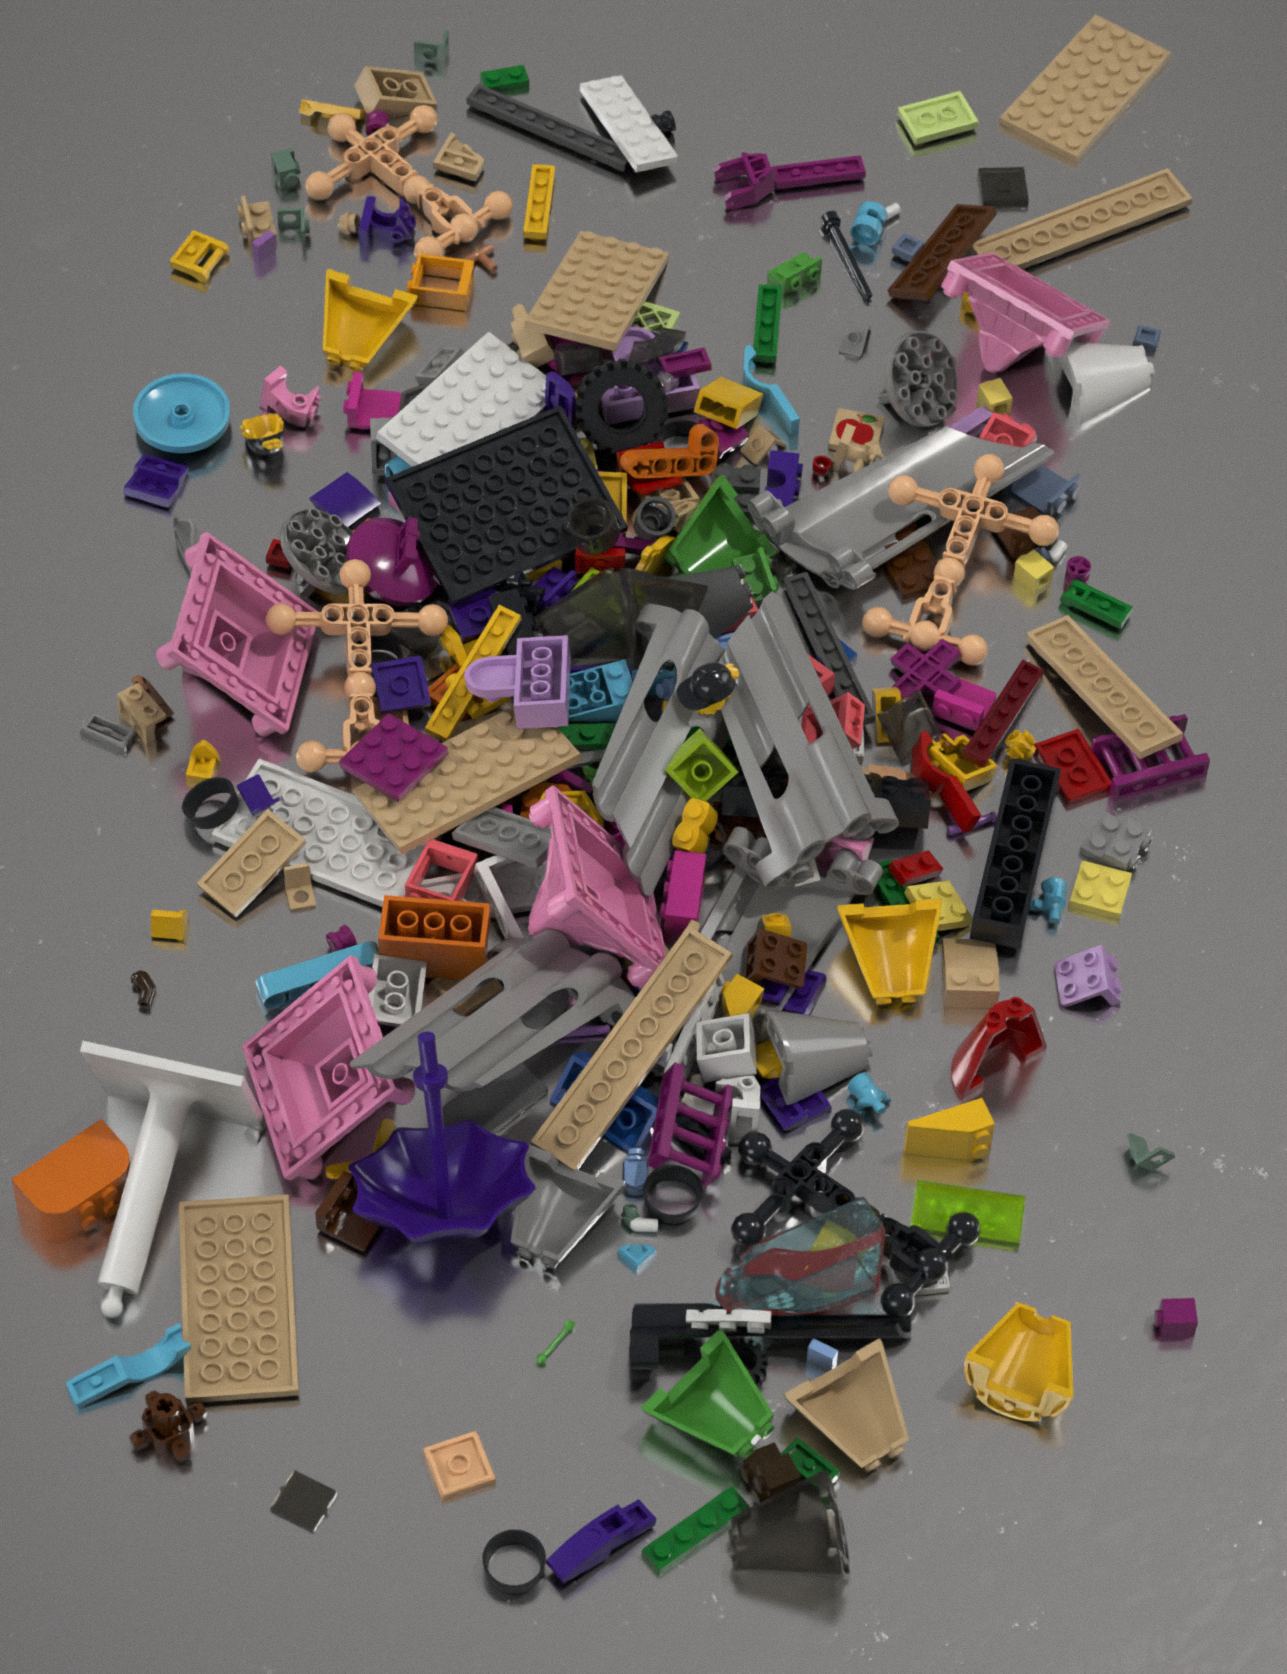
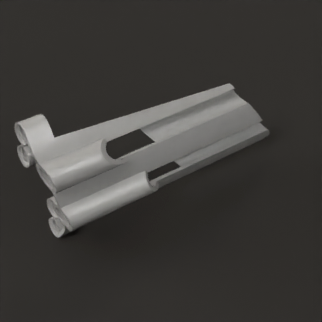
M770 592L763 599L759 610L753 618H750L748 615L727 642L728 645L725 653L718 662L723 665L733 663L735 665L734 668H738L740 673L739 677L735 679L732 696L725 700L721 712L772 850L771 854L763 858L756 865L757 872L765 889L770 892L781 889L788 881L792 884H799L809 879L812 874L809 862L822 852L827 842L843 834L846 838L853 837L854 840H865L871 837L875 831L885 834L893 831L899 825L889 800L875 798L781 597L773 592ZM809 704L823 731L821 737L812 743H808L798 721ZM775 747L789 776L788 786L784 794L778 799L773 797L761 771V768L766 764Z
M544 929L531 939L507 938L488 951L486 959L488 958L489 960L357 1056L349 1064L353 1069L367 1068L371 1074L383 1079L401 1078L420 1066L418 1035L429 1031L435 1034L438 1063L445 1066L448 1071V1082L445 1088L461 1092L470 1091L477 1087H483L596 1016H599L603 1022H608L615 1027L635 999V996L628 985L620 978L622 968L615 957L607 953H596L589 956L571 948L568 939L561 932L554 929ZM494 978L502 980L504 991L469 1017L458 1015L453 1011V1008ZM567 988L569 994L577 1000L573 1007L545 1028L532 1029L525 1026L521 1021L523 1015L557 990Z

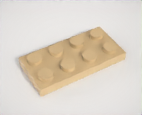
M267 809L197 882V885L231 915L237 918L307 842L301 835Z

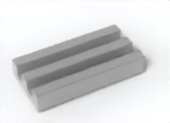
M92 712L80 728V735L125 753L127 746L132 744V739L137 737V730ZM94 721V722L99 723V724H101V725H103V726H106V727H101V726L96 725V724H94V723H92V722ZM113 730L126 735V737L113 732Z

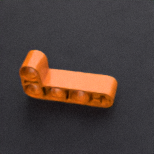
M697 424L689 432L688 447L629 450L621 456L620 465L631 476L638 479L709 475L716 468L719 438L715 432L704 424Z

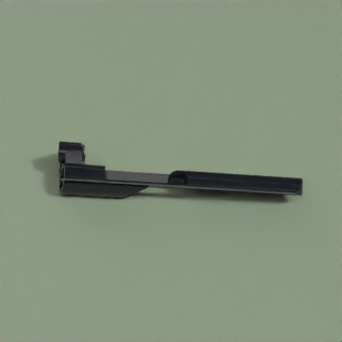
M635 1303L632 1310V1327L630 1329V1370L658 1369V1340L712 1337L719 1330V1325H708V1329L691 1328L692 1323H686V1310L703 1312L709 1309H722V1307L708 1303ZM887 1314L771 1315V1320H776V1323H771L770 1329H765L764 1333L747 1332V1327H736V1331H723L726 1337L761 1336L764 1339H903L912 1337L911 1315H907L904 1318H894Z

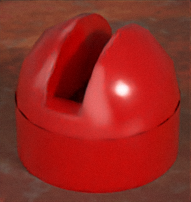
M823 455L816 456L812 463L813 473L817 476L828 475L832 467L831 459Z

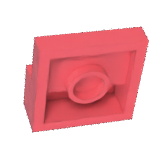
M993 412L979 436L983 440L1016 447H1024L1027 444L1036 443L1038 439L1035 429L1025 423L1020 425L1014 422L1011 416L1005 413L1000 415Z

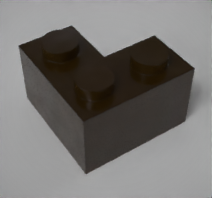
M775 1442L754 1450L750 1456L743 1459V1466L740 1468L742 1476L746 1483H751L754 1489L753 1496L755 1502L759 1507L763 1506L766 1514L798 1502L801 1476L790 1454L781 1455Z

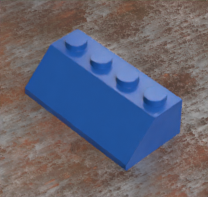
M587 1051L572 1054L549 1099L551 1102L558 1105L593 1057L592 1054ZM639 1086L604 1136L627 1151L632 1148L644 1149L652 1139L659 1097Z

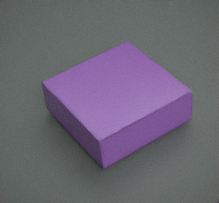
M267 231L252 242L253 259L260 263L276 251L274 233Z

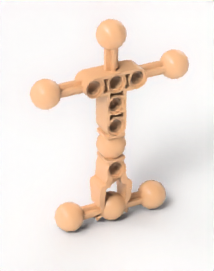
M427 105L416 106L411 111L409 121L399 128L385 126L367 138H364L356 131V123L350 115L344 113L335 114L328 122L327 129L329 135L336 141H348L353 146L345 151L344 163L328 173L321 171L311 173L305 182V190L308 196L320 201L327 199L333 192L334 184L346 176L351 179H359L372 171L393 190L404 196L408 202L416 204L419 210H423V214L431 221L432 230L440 235L437 238L427 236L419 239L414 247L416 259L418 254L442 257L443 249L452 243L459 245V242L472 241L476 237L478 229L484 228V222L490 218L495 220L505 219L511 214L513 208L512 199L507 193L494 191L485 198L484 207L472 214V209L460 197L455 195L449 196L433 184H430L428 179L417 175V171L412 170V166L398 155L401 141L415 132L425 134L432 132L436 128L438 123L437 113L432 107ZM442 216L454 217L449 224Z
M984 454L975 462L973 471L977 482L972 494L953 488L944 489L941 493L918 487L914 478L908 475H899L889 483L888 495L895 504L907 506L916 501L937 507L942 517L955 522L946 543V551L943 552V559L939 560L934 568V581L931 583L925 597H920L916 600L909 624L893 619L891 613L883 607H873L867 610L862 620L863 629L868 635L873 638H882L889 633L903 637L904 643L910 641L914 648L922 652H928L941 639H944L960 651L962 656L960 660L966 665L976 666L985 660L988 655V646L982 637L976 634H969L960 639L948 635L953 623L952 594H955L956 586H959L964 579L965 564L969 560L980 529L998 533L1007 527L1028 533L1031 540L1039 546H1048L1054 543L1060 531L1056 520L1049 515H1039L1032 520L1008 513L1004 503L986 498L990 486L999 482L1005 471L1004 463L995 454ZM947 502L955 503L953 505H946ZM970 509H977L978 511H976V512H970V511H968V510H970ZM995 515L1001 516V518L994 519L992 517ZM964 529L970 530V532L962 533L960 531ZM955 550H960V551H962V552L959 553V554L953 553V551H955ZM938 592L947 593L943 596L936 595ZM930 612L933 614L941 613L943 619L940 628L931 621H920L924 613L929 614Z
M358 559L348 560L339 572L342 585L348 589L349 604H328L324 606L322 612H295L288 604L279 603L274 604L265 616L268 629L278 635L289 634L295 627H320L322 632L327 635H345L346 669L348 675L344 683V691L349 699L348 707H350L348 719L343 723L341 734L342 749H325L320 742L314 740L303 742L296 750L295 758L298 766L310 773L321 770L325 764H339V761L359 742L357 741L350 746V734H353L355 730L359 732L366 730L369 733L380 722V720L375 719L372 702L376 685L371 677L370 636L387 635L392 630V627H419V630L425 635L436 636L440 635L448 626L446 611L439 605H426L419 613L394 612L386 604H364L363 588L370 582L371 572L368 565ZM327 618H335L337 621L332 622L327 620ZM352 618H360L362 621L357 622L352 620ZM378 618H384L387 621L381 622L378 620ZM360 640L363 644H356L353 641ZM354 663H361L364 666L357 667L354 665ZM362 708L366 710V712L360 713L355 709Z

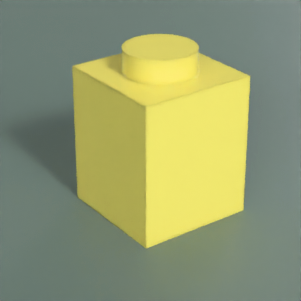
M1001 378L979 384L977 401L981 407L984 406L992 414L993 412L1000 415L1001 413L1011 414L1013 398Z
M1033 549L1016 560L1014 578L1035 595L1052 583L1054 566Z

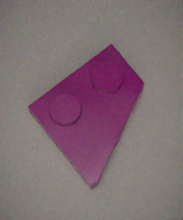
M700 419L698 423L704 424L717 434L719 438L717 459L722 458L725 452L728 451L730 453L736 447L745 444L749 438L743 425L735 429L713 419Z

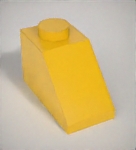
M897 687L872 688V710L875 714L874 729L876 742H901V691Z
M736 974L732 981L727 980L720 992L723 995L721 1008L724 1017L749 1013L751 1018L762 1003L764 988L739 974Z

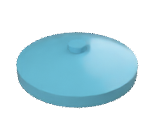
M171 374L149 383L138 394L133 406L134 425L140 437L154 448L171 453L194 452L212 445L225 433L230 422V404L226 393L214 381L195 374Z

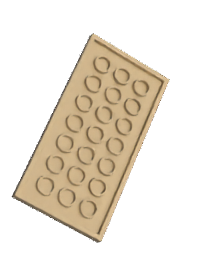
M1095 14L1000 116L999 124L1076 163L1170 60L1171 52Z
M580 231L525 319L524 329L616 351L669 260V253L659 248H648L634 242H623L614 237H603L595 235L593 232Z
M513 706L441 743L448 747L449 754L400 802L367 783L353 790L356 798L400 854L403 855L581 762L582 759L578 750L558 727L517 729Z
M289 1194L178 1202L184 1342L189 1341L192 1347L184 1355L185 1402L198 1403L299 1395Z

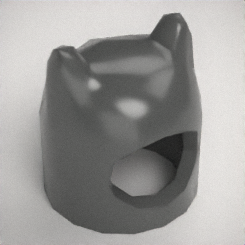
M658 496L643 500L631 518L635 533L648 541H657L660 537L667 535L676 521V513L672 504ZM655 502L663 504L667 508V510L655 504Z

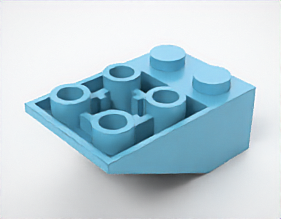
M625 659L570 674L568 721L617 723L633 684Z

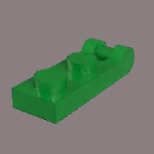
M1072 580L1068 585V591L1063 592L1060 597V602L1067 607L1073 606L1119 629L1125 624L1133 610V606L1079 580Z

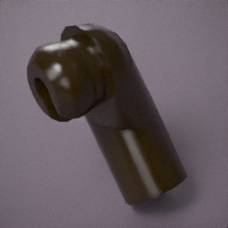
M139 970L131 975V983H135L134 986L141 989L138 1005L143 1008H149L154 997L156 985L147 972Z

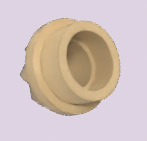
M352 212L341 215L338 220L339 230L348 235H354V233L359 232L361 222L359 215Z

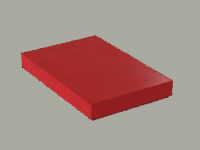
M1079 728L1034 744L1036 747L1035 754L1042 765L1061 768L1057 790L1067 806L1110 791L1112 781L1094 752H1092L1091 747Z

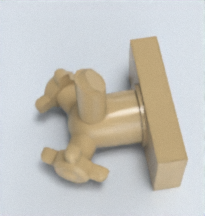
M846 424L832 460L831 470L839 472L842 461L846 459L855 463L852 474L872 464L874 458H884L879 446L880 442L876 441L872 445L868 442L865 443V447L853 442L851 438L856 427Z

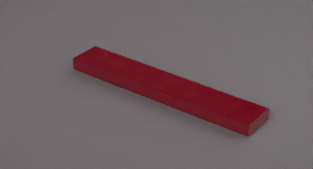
M1022 659L965 747L961 758L981 768L986 766L1042 678L1044 669Z

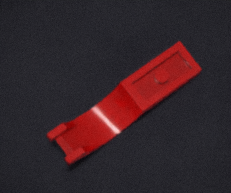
M922 731L917 744L912 748V771L914 776L928 782L929 791L939 795L963 833H970L980 819L981 813L957 776L948 775L931 763L927 756V747L932 744L933 739L927 731Z

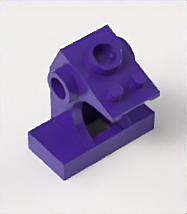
M367 196L359 226V246L369 247L370 238L396 242L411 239L413 230L416 227V218L410 212V205L406 204L403 198H400V206L395 213H384L376 208V197Z

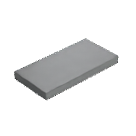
M495 807L462 823L452 832L453 840L536 869L547 860L549 839L552 838L550 826L546 829L540 826L536 827L530 819Z

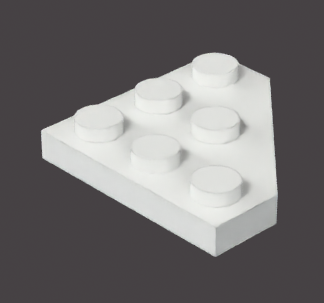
M709 1309L703 1312L686 1310V1323H692L691 1328L708 1329V1325H719V1329L722 1331H736V1327H747V1332L764 1333L765 1329H770L771 1311L734 1309L731 1311V1314H726V1310Z

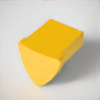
M202 740L193 747L185 774L186 781L200 783L206 779L213 778L216 766L220 764L221 758L217 750L208 741Z
M152 910L150 915L151 937L183 941L189 911Z

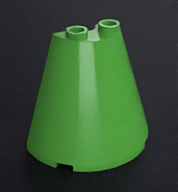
M720 475L715 479L667 550V553L664 554L666 561L672 567L675 566L679 571L677 575L732 566L731 561L733 558L754 554L759 547H763L764 553L768 554L769 557L777 552L766 535L754 529L734 498L738 494L724 475Z
M719 1329L700 1348L702 1359L668 1393L659 1388L640 1408L647 1415L727 1453L746 1459L754 1451V1445L760 1438L766 1439L773 1432L775 1426L771 1422L774 1414L725 1333Z

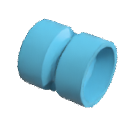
M866 201L862 203L850 229L851 237L862 245L876 244L887 220V210L877 202Z

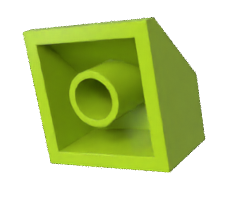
M698 729L679 747L665 769L691 798L705 802L738 773L731 760L701 729Z

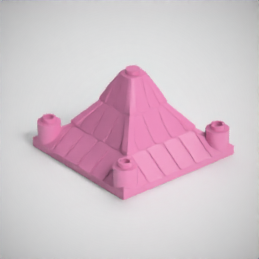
M993 252L951 260L947 267L948 273L941 284V287L944 289L943 293L951 298L962 297L965 291L970 296L969 302L980 328L981 361L985 364L984 368L994 374L1004 372L1007 368L1031 353L1033 349L1041 346L1046 348L1045 353L1058 358L1065 355L1074 337L1078 339L1077 342L1098 343L1104 330H1108L1112 322Z
M205 532L200 535L198 543L185 551L186 563L192 569L191 577L187 585L186 595L183 599L172 641L157 649V662L166 670H172L181 665L187 673L210 681L215 687L226 692L228 696L238 703L243 704L244 707L254 713L252 724L254 730L259 735L268 736L276 731L284 734L289 730L315 627H295L289 634L278 635L268 629L265 616L274 604L279 603L288 604L295 612L318 611L213 535Z
M553 785L545 790V798L530 807L531 813L529 818L536 827L540 826L543 829L550 826L552 838L549 839L545 880L542 882L529 916L528 930L532 937H534L544 929H554L564 934L568 939L569 945L582 946L584 944L621 958L627 957L634 962V964L628 967V980L634 987L638 986L642 989L667 955L654 894L652 893L651 896L643 895L640 883L636 882L628 873L623 860L624 846Z
M351 955L242 1045L283 1177L287 1180L292 1181L297 1176L309 1180L315 1179L322 1170V1158L320 1156L329 1147L336 1144L345 1134L352 1131L360 1122L367 1119L386 1102L406 1105L415 1095V1084L409 1078L383 1079L371 1074L367 1068L353 1069L349 1062L383 1038L368 995L376 985V972L372 968L360 965L358 958Z

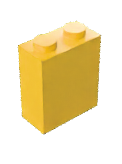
M719 377L699 390L693 412L738 429L758 415L764 393L724 377Z

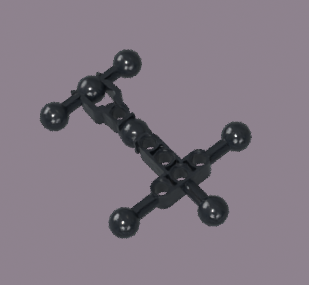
M842 1109L835 1113L831 1120L832 1131L820 1143L812 1142L806 1145L791 1162L772 1151L771 1141L765 1134L749 1132L744 1135L738 1144L740 1158L752 1166L765 1164L777 1172L778 1175L771 1182L770 1196L753 1213H742L733 1221L731 1233L737 1244L744 1247H754L761 1243L766 1233L765 1224L776 1212L783 1213L789 1211L799 1200H802L832 1221L842 1224L843 1227L846 1228L848 1226L849 1230L858 1237L866 1238L886 1230L885 1235L889 1236H885L884 1245L876 1249L890 1260V1268L908 1277L903 1283H894L887 1286L881 1295L880 1303L882 1309L891 1317L904 1318L909 1315L915 1306L916 1299L914 1295L923 1285L930 1287L931 1282L943 1278L948 1270V1262L954 1261L952 1253L959 1246H970L976 1242L981 1233L979 1220L973 1214L957 1212L947 1222V1235L938 1244L936 1239L919 1226L912 1225L908 1227L893 1218L886 1217L884 1213L880 1215L875 1206L867 1203L861 1204V1198H856L851 1190L826 1175L827 1159L843 1142H854L859 1139L865 1130L863 1117L855 1110ZM910 1247L920 1250L914 1261L902 1251Z

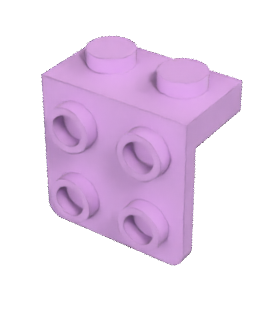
M1102 945L1058 960L1055 963V972L1060 1003L1064 1007H1068L1098 995H1102L1112 1006L1122 1003L1120 992L1123 991V988L1117 976L1119 963L1115 955H1111Z

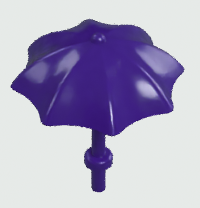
M429 1031L422 1032L418 1035L420 1066L413 1071V1082L416 1088L424 1091L428 1128H396L379 1149L349 1165V1171L355 1177L358 1187L357 1200L353 1206V1211L361 1218L373 1224L401 1231L409 1240L417 1244H429L447 1238H477L490 1229L498 1216L519 1206L535 1191V1185L529 1179L525 1170V1156L529 1146L522 1141L509 1140L492 1134L473 1119H465L444 1126L441 1089L448 1082V1071L445 1066L438 1063L435 1034Z

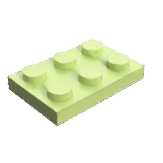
M961 91L898 107L897 112L915 145L976 129L979 122Z

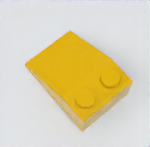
M979 1098L908 1121L903 1151L908 1155L967 1160L973 1157L981 1158L991 1151L995 1122L983 1098Z

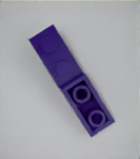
M639 1499L624 1508L616 1505L571 1536L546 1560V1564L564 1583L609 1558L610 1550L655 1526L657 1518Z

